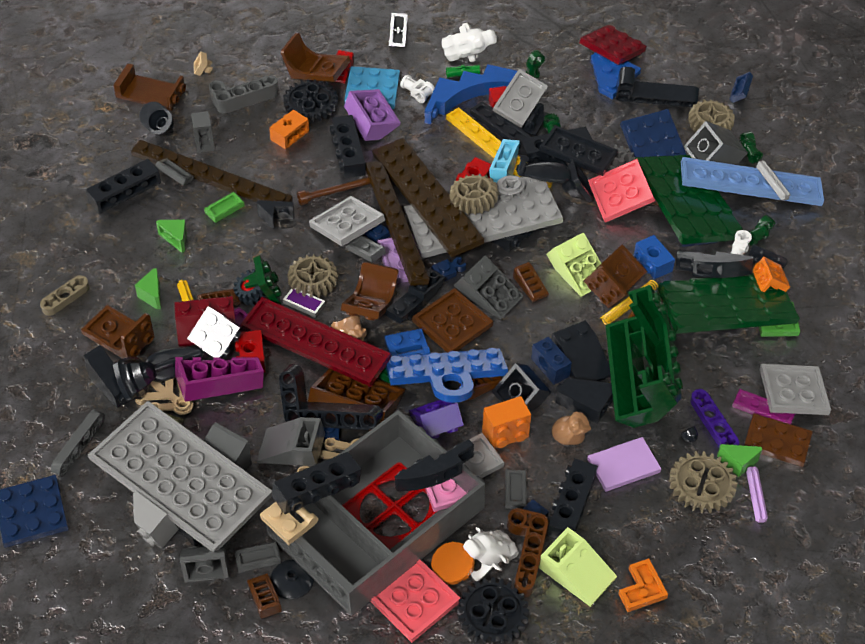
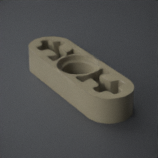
M76 276L43 298L40 302L42 312L48 316L54 315L89 290L88 279L85 276ZM63 293H69V294H70V295H69L68 297H66V298H61V297H60L61 294H63Z

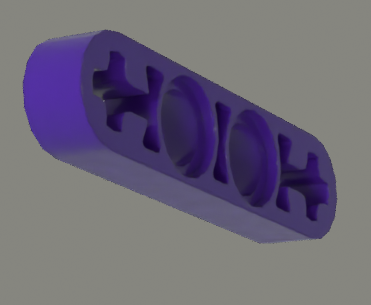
M703 389L694 390L690 403L718 447H720V444L726 445L727 442L729 445H740L739 439L708 392ZM711 411L715 416L708 417L704 412ZM721 426L725 431L722 433L717 432L714 427Z

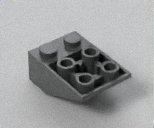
M486 255L454 284L469 301L500 320L524 296Z
M300 417L267 428L257 463L301 466L316 465L325 437L321 418Z

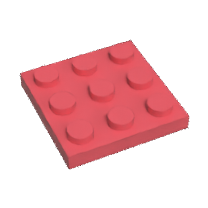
M637 159L605 172L603 176L599 175L588 180L605 223L655 202Z
M419 559L413 567L376 597L374 596L370 602L413 643L457 606L461 598Z

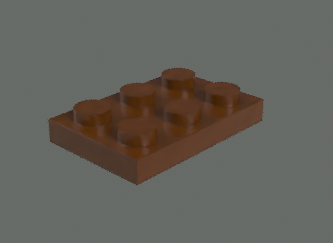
M753 413L744 446L762 447V455L803 467L813 431Z

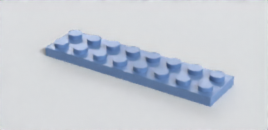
M682 157L681 176L683 186L781 200L757 168ZM773 171L790 193L789 199L784 201L817 206L823 205L824 196L820 177Z

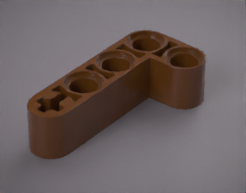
M515 508L508 514L507 528L510 533L523 536L525 540L514 588L518 589V594L524 593V598H528L534 590L547 533L548 519L541 513ZM518 519L522 523L516 524L512 520ZM539 524L543 528L537 529L533 525ZM535 543L538 547L531 548L529 544ZM532 563L534 567L528 568L524 564ZM524 577L528 578L526 587L522 586Z

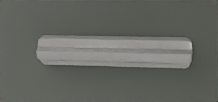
M764 160L759 161L756 168L782 201L788 200L790 197L789 191Z

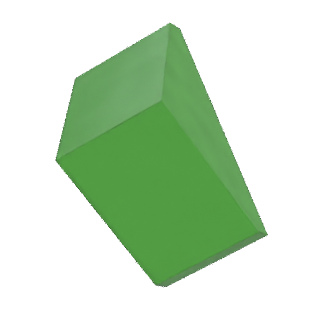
M185 219L156 221L158 234L180 252H185L187 237Z
M153 268L135 284L138 298L156 309H161L159 276L157 268Z
M720 444L717 458L722 457L721 463L728 462L727 468H733V473L740 477L747 471L748 467H752L758 462L762 447Z

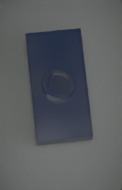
M751 72L736 77L730 95L732 103L747 97L753 79Z

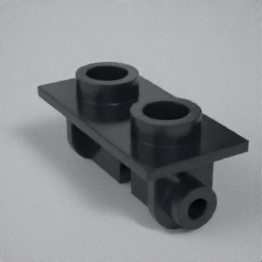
M542 103L536 105L523 127L520 128L524 132L536 136L544 122V116L548 115L547 112H544V105Z
M754 244L749 253V256L754 257V264L759 262L763 256L780 264L782 269L788 263L787 258Z

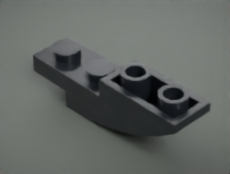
M678 250L676 270L693 272V276L739 277L752 274L754 257L717 251L715 255Z
M432 269L428 270L429 284L409 286L408 292L386 309L385 316L399 324L406 319L411 321L412 317L419 313L433 298L446 277Z
M468 439L463 443H458L447 453L439 455L436 460L430 455L417 460L414 465L398 472L395 476V489L397 491L420 490L453 479L462 473V464L474 457V444Z

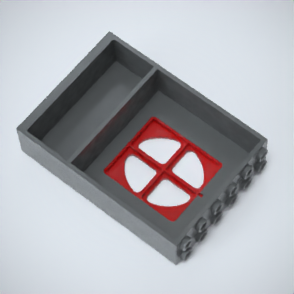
M399 410L340 453L349 452L361 467L360 482L354 487H348L335 495L327 496L316 503L304 506L309 513H314L318 517V522L311 529L288 545L266 524L267 534L351 616L413 567L419 559L424 558L485 508V483L481 477L475 476L464 463L462 464V473L454 477L453 480L467 494L451 507L436 512L433 511L429 500V510L422 522H416L402 507L419 493L424 492L427 494L425 488L409 491L397 501H393L379 489V485L395 480V476L399 471L414 465L417 460L423 459L428 455L436 460L439 455L448 452L441 447L436 439L428 436L422 427H418L408 415H404ZM369 493H373L388 508L371 522L364 523L360 517V508L364 498ZM295 511L290 512L299 523L304 521ZM394 514L411 527L409 532L398 536H381L373 531Z

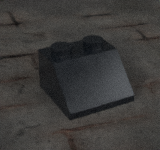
M515 363L491 391L500 402L522 396L529 411L538 408L551 394L549 388L528 365Z

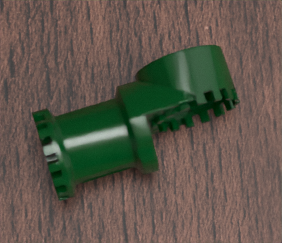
M534 50L531 52L532 54H529L530 57L528 56L526 73L538 79L540 76L539 68L544 63L545 56L539 50Z
M548 113V115L544 116L543 126L549 134L555 125L561 127L559 116L557 117V114L555 115L554 113Z
M751 131L742 133L739 139L741 138V144L748 152V161L751 164L758 163L757 161L762 159L763 153L756 148L754 134Z
M768 215L763 216L755 226V229L748 231L752 236L748 244L750 246H753V244L757 245L761 239L768 238L770 229H773L771 227H774L776 222Z

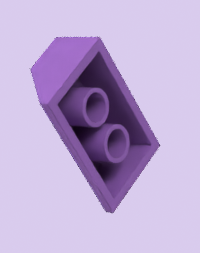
M379 89L349 91L344 108L349 115H353L355 125L365 141L380 140L400 126L399 119Z

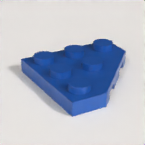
M596 52L591 55V64L593 65L594 76L598 83V91L611 99L616 97V86L620 68H634L635 78L641 73L640 67L628 61L618 65Z

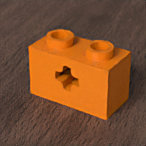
M292 110L269 127L270 140L286 150L309 132L308 118Z

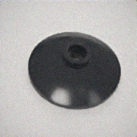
M286 560L278 564L272 571L270 578L276 594L285 599L303 597L311 590L314 579L294 560ZM290 574H295L294 577H288Z

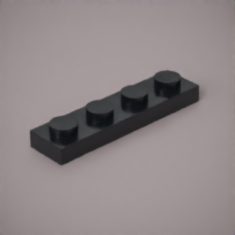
M483 101L470 109V114L503 139L520 141V139L531 137L515 124L492 111L493 108Z

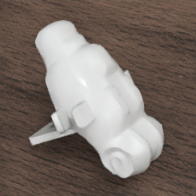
M464 23L459 28L460 33L442 38V48L444 49V55L449 61L468 57L470 62H474L478 58L479 53L483 52L489 45L497 42V36L494 30L471 29V25Z
M476 527L475 530L479 533H476L474 536L472 534L468 535L469 540L464 543L463 547L472 558L482 563L480 570H473L471 573L475 581L479 582L493 567L502 571V568L498 565L499 562L504 561V563L508 564L510 560L518 556V548L515 542L509 538L508 534L500 530L485 532Z

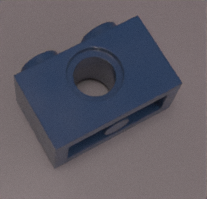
M549 336L533 344L531 359L553 385L570 377L572 362Z

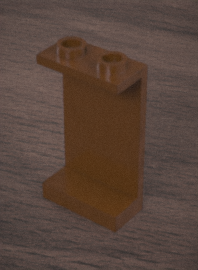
M127 63L113 85L116 98L141 104L158 102L171 111L178 104L180 96L186 90L184 77L181 75L176 83L173 84L136 75L134 65Z

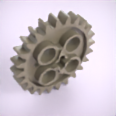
M695 451L693 457L687 453L686 458L680 457L679 462L675 461L674 467L671 468L669 482L671 483L669 488L674 489L673 496L679 495L678 502L685 501V508L691 505L692 511L700 508L701 513H703L704 509L712 513L713 508L720 511L721 506L726 508L728 502H732L738 482H735L737 476L732 474L733 468H727L728 462L721 463L722 457L714 459L713 453L707 457L705 451H703L702 456H699L697 451ZM706 468H708L709 472L705 480L702 493L700 496H698L697 492L702 481L704 471Z

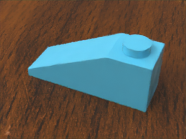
M502 140L489 169L490 178L497 183L502 177L513 175L520 146L519 140Z

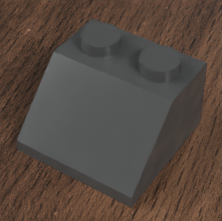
M223 545L215 552L210 551L206 547L197 546L181 550L180 564L185 583L229 578L226 545Z

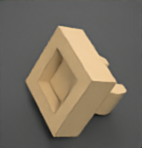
M200 52L194 61V74L201 76L203 71L206 73L212 71L213 67H210L212 61L207 59V53Z

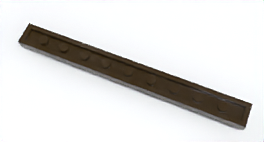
M139 140L131 150L132 156L143 160L149 159L153 164H156L157 161L168 159L193 175L194 179L230 193L234 192L238 196L257 202V200L293 201L291 195L143 140Z
M378 161L365 162L366 173L382 214H384L385 222L410 286L428 285L429 276L384 165Z

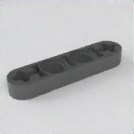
M92 410L52 462V473L64 476L102 426L105 419L104 413Z

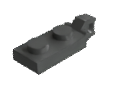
M359 236L345 245L346 249L372 263L386 253L383 246L363 236Z

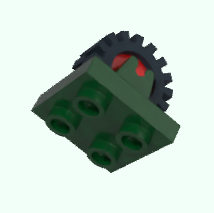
M260 255L254 257L255 269H252V272L247 270V274L241 273L242 277L236 278L238 282H234V293L247 306L249 304L254 306L255 302L257 303L264 296L281 305L280 296H282V292L277 285L279 278L276 272L271 271L268 261H264Z

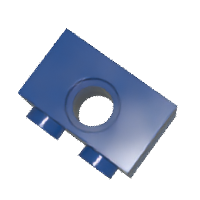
M655 235L636 242L634 257L654 279L673 271L675 258Z

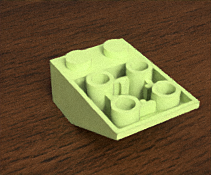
M583 232L556 246L546 254L555 270L581 297L591 292L583 280L601 264Z
M568 527L546 549L540 558L539 569L590 607L617 578V575L587 541Z

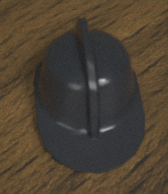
M149 102L142 107L139 115L140 122L155 135H166L169 132H174L172 114L158 102Z

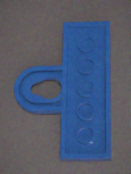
M500 348L392 356L385 366L390 385L430 382L434 395L442 401L451 403L463 402L472 397L474 390L472 379L505 376L508 372V367ZM446 381H457L461 386L459 390H449L444 387L443 383Z

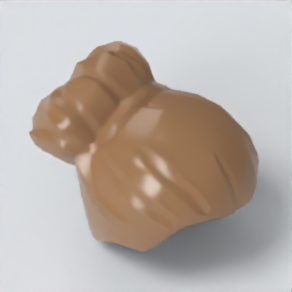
M359 315L349 316L339 322L334 321L331 324L332 328L361 341L367 335V329L361 327Z
M576 411L571 416L559 418L553 424L552 436L562 445L580 444L585 438V433L591 430L590 423L582 412Z

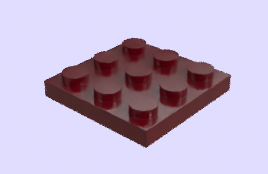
M606 25L581 37L579 42L618 65L645 52L647 47L640 40L629 37L627 33L620 32L611 25Z

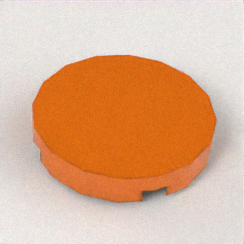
M460 542L445 543L433 554L431 561L432 571L445 584H459L458 582L465 581L473 572L474 558L467 553L463 547L464 544Z

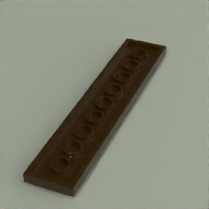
M404 138L372 150L374 158L384 165L388 176L451 258L484 244L482 235L462 210H459V207H454L449 194Z

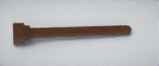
M367 177L313 192L302 190L297 192V199L300 206L308 204L311 199L371 183Z

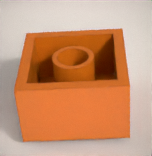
M522 396L484 408L482 432L494 449L504 448L508 444L522 442L529 438L531 413Z

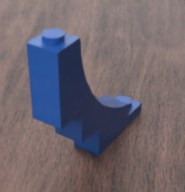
M487 64L483 75L463 71L459 82L439 78L425 109L424 123L431 124L438 114L445 115L453 107L468 99L489 95V88L508 86L517 71Z

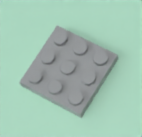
M350 196L309 220V224L314 230L340 246H344L385 221L384 214Z
M761 364L760 373L770 413L830 414L831 407L819 366Z

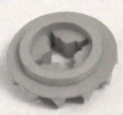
M510 175L499 179L496 185L499 195L513 197V195L519 196L520 192H524L525 182L518 176Z

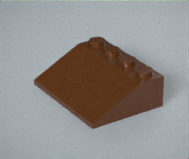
M328 369L310 387L308 402L377 405L383 410V418L378 423L380 424L395 412L405 393V389L377 379L369 387L332 369Z

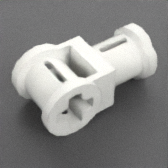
M405 75L400 84L401 88L411 91V96L419 103H424L435 89L430 82H425L421 79L416 81L410 75Z
M739 230L736 232L731 254L745 255L748 252V243L752 239L748 231Z

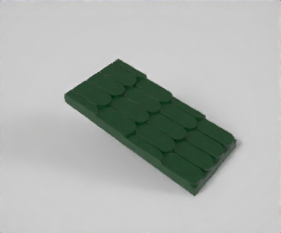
M690 155L635 157L640 164L655 200L681 244L734 241L736 232L743 230L733 216L731 208L717 190L682 185L681 160L682 157L691 158Z
M754 273L748 276L729 278H690V280L664 281L659 283L657 288L662 302L666 304L667 315L675 334L797 324L800 319L787 292L780 289L776 290L771 286L765 292H762Z

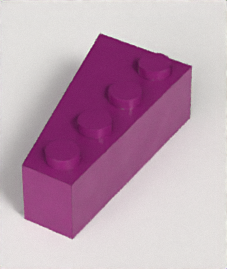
M175 357V376L185 402L263 388L264 370L259 358L232 357L231 360H224L221 357H213V360H201V357H193V360H183V357Z

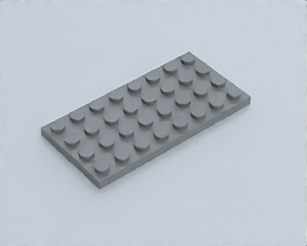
M520 177L524 180L525 187L524 192H520L519 196L504 197V195H498L497 203L494 205V208L489 209V212L483 211V214L476 213V215L474 213L467 215L466 212L464 214L482 235L484 243L563 223L562 214L547 183L530 177ZM411 205L404 206V211L421 258L446 253L447 251Z
M149 401L143 404L88 454L92 462L133 493L137 491L168 514L170 521L214 552L219 550L272 497L271 489Z

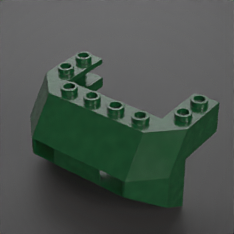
M651 285L628 292L633 301L630 304V308L635 316L605 325L615 421L633 428L659 421L682 398L681 389H683V383L678 374L681 372V368L676 359L679 353L676 345H674V341L677 340L676 334L671 329L667 317L668 310L666 304L661 303L658 291L655 292ZM643 356H645L650 365V368L646 367V370H644Z

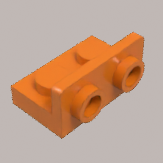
M763 256L752 269L762 292H765L770 286L784 292L790 288L780 264Z

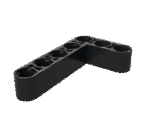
M620 68L616 86V100L679 107H693L698 102L699 88L696 86L635 81L634 68Z
M291 364L279 375L283 415L286 422L300 417L321 418L324 428L372 430L383 418V410L377 405L307 402L304 372L297 364Z

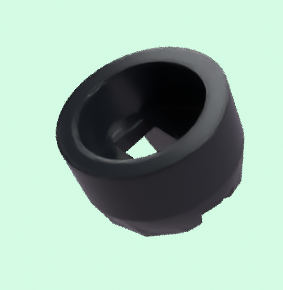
M695 426L680 433L687 443H693L698 439V432Z

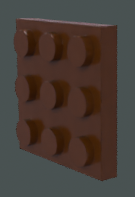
M455 288L412 317V322L420 329L422 328L423 332L447 353L460 350L493 326V320Z

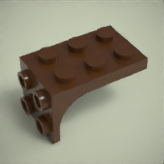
M295 33L281 50L282 58L291 79H316V81L335 82L351 62L349 56L318 54L311 51L304 44L300 33Z
M622 244L583 281L598 296L600 301L610 308L625 297L627 291L647 271Z
M370 262L362 263L357 287L354 293L342 303L341 311H345L350 316H365L367 320L379 319L386 312V309L393 304L399 274L398 269Z
M108 305L81 329L84 336L122 359L137 357L140 351L155 338L151 317L148 313H144L135 322Z

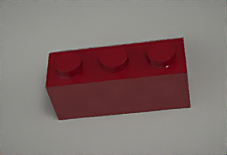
M233 296L174 302L179 347L196 345L187 338L208 306L236 323Z

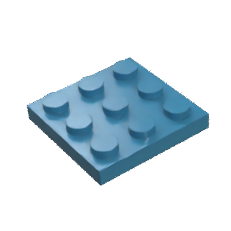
M351 66L344 104L349 91L379 89L391 109H395L400 70Z

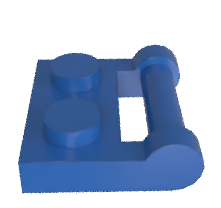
M422 328L385 336V344L388 352L391 353V357L430 354Z

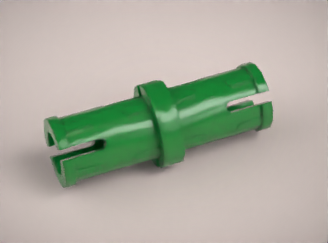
M461 65L446 67L447 78L461 77L463 71L480 74V66Z

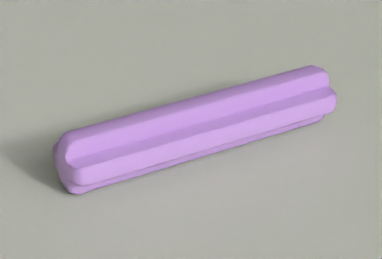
M750 466L747 468L746 474L755 520L758 523H764L767 521L768 516L759 471L756 466Z

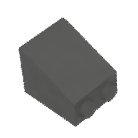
M707 121L703 123L683 146L691 158L738 165L748 153L731 130Z
M215 422L203 441L246 471L252 464L249 441Z

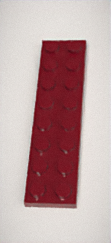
M264 297L260 298L240 324L245 331L261 330L263 339L369 387L373 385L391 358V353Z

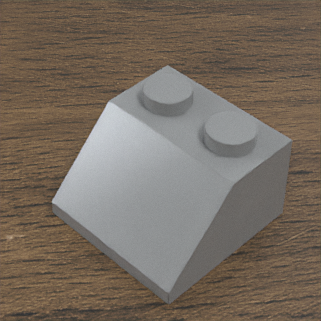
M135 491L133 493L134 523L139 528L137 532L144 537V540L149 545L154 547L156 544L162 549L178 531V528L169 520L167 513Z

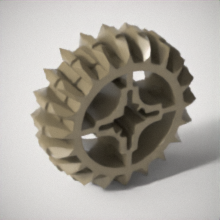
M711 99L709 101L703 100V102L698 101L689 111L688 124H690V128L693 129L694 133L705 121L732 130L735 123V115L728 105L724 106V102L719 103L718 100L714 102Z
M472 174V176L466 175L465 178L459 177V181H454L449 196L451 203H454V207H459V210H462L463 213L466 212L467 215L471 213L476 215V213L483 214V211L489 212L490 208H494L499 192L496 182L492 178H488L487 175L482 177L481 174L477 176Z
M307 254L305 258L299 257V260L294 261L293 265L290 266L287 274L288 284L291 289L296 288L297 294L302 291V296L304 297L307 293L310 294V297L320 298L321 295L327 297V294L332 293L333 288H336L338 272L333 261H330L328 257L323 259L322 255L316 257L315 254L312 257H309Z

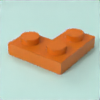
M649 558L629 565V571L636 584L620 589L618 593L627 612L667 599L668 593Z

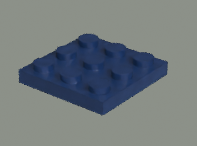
M669 109L628 119L620 123L631 152H634V157L687 155Z
M56 475L0 489V531L4 548L69 530Z

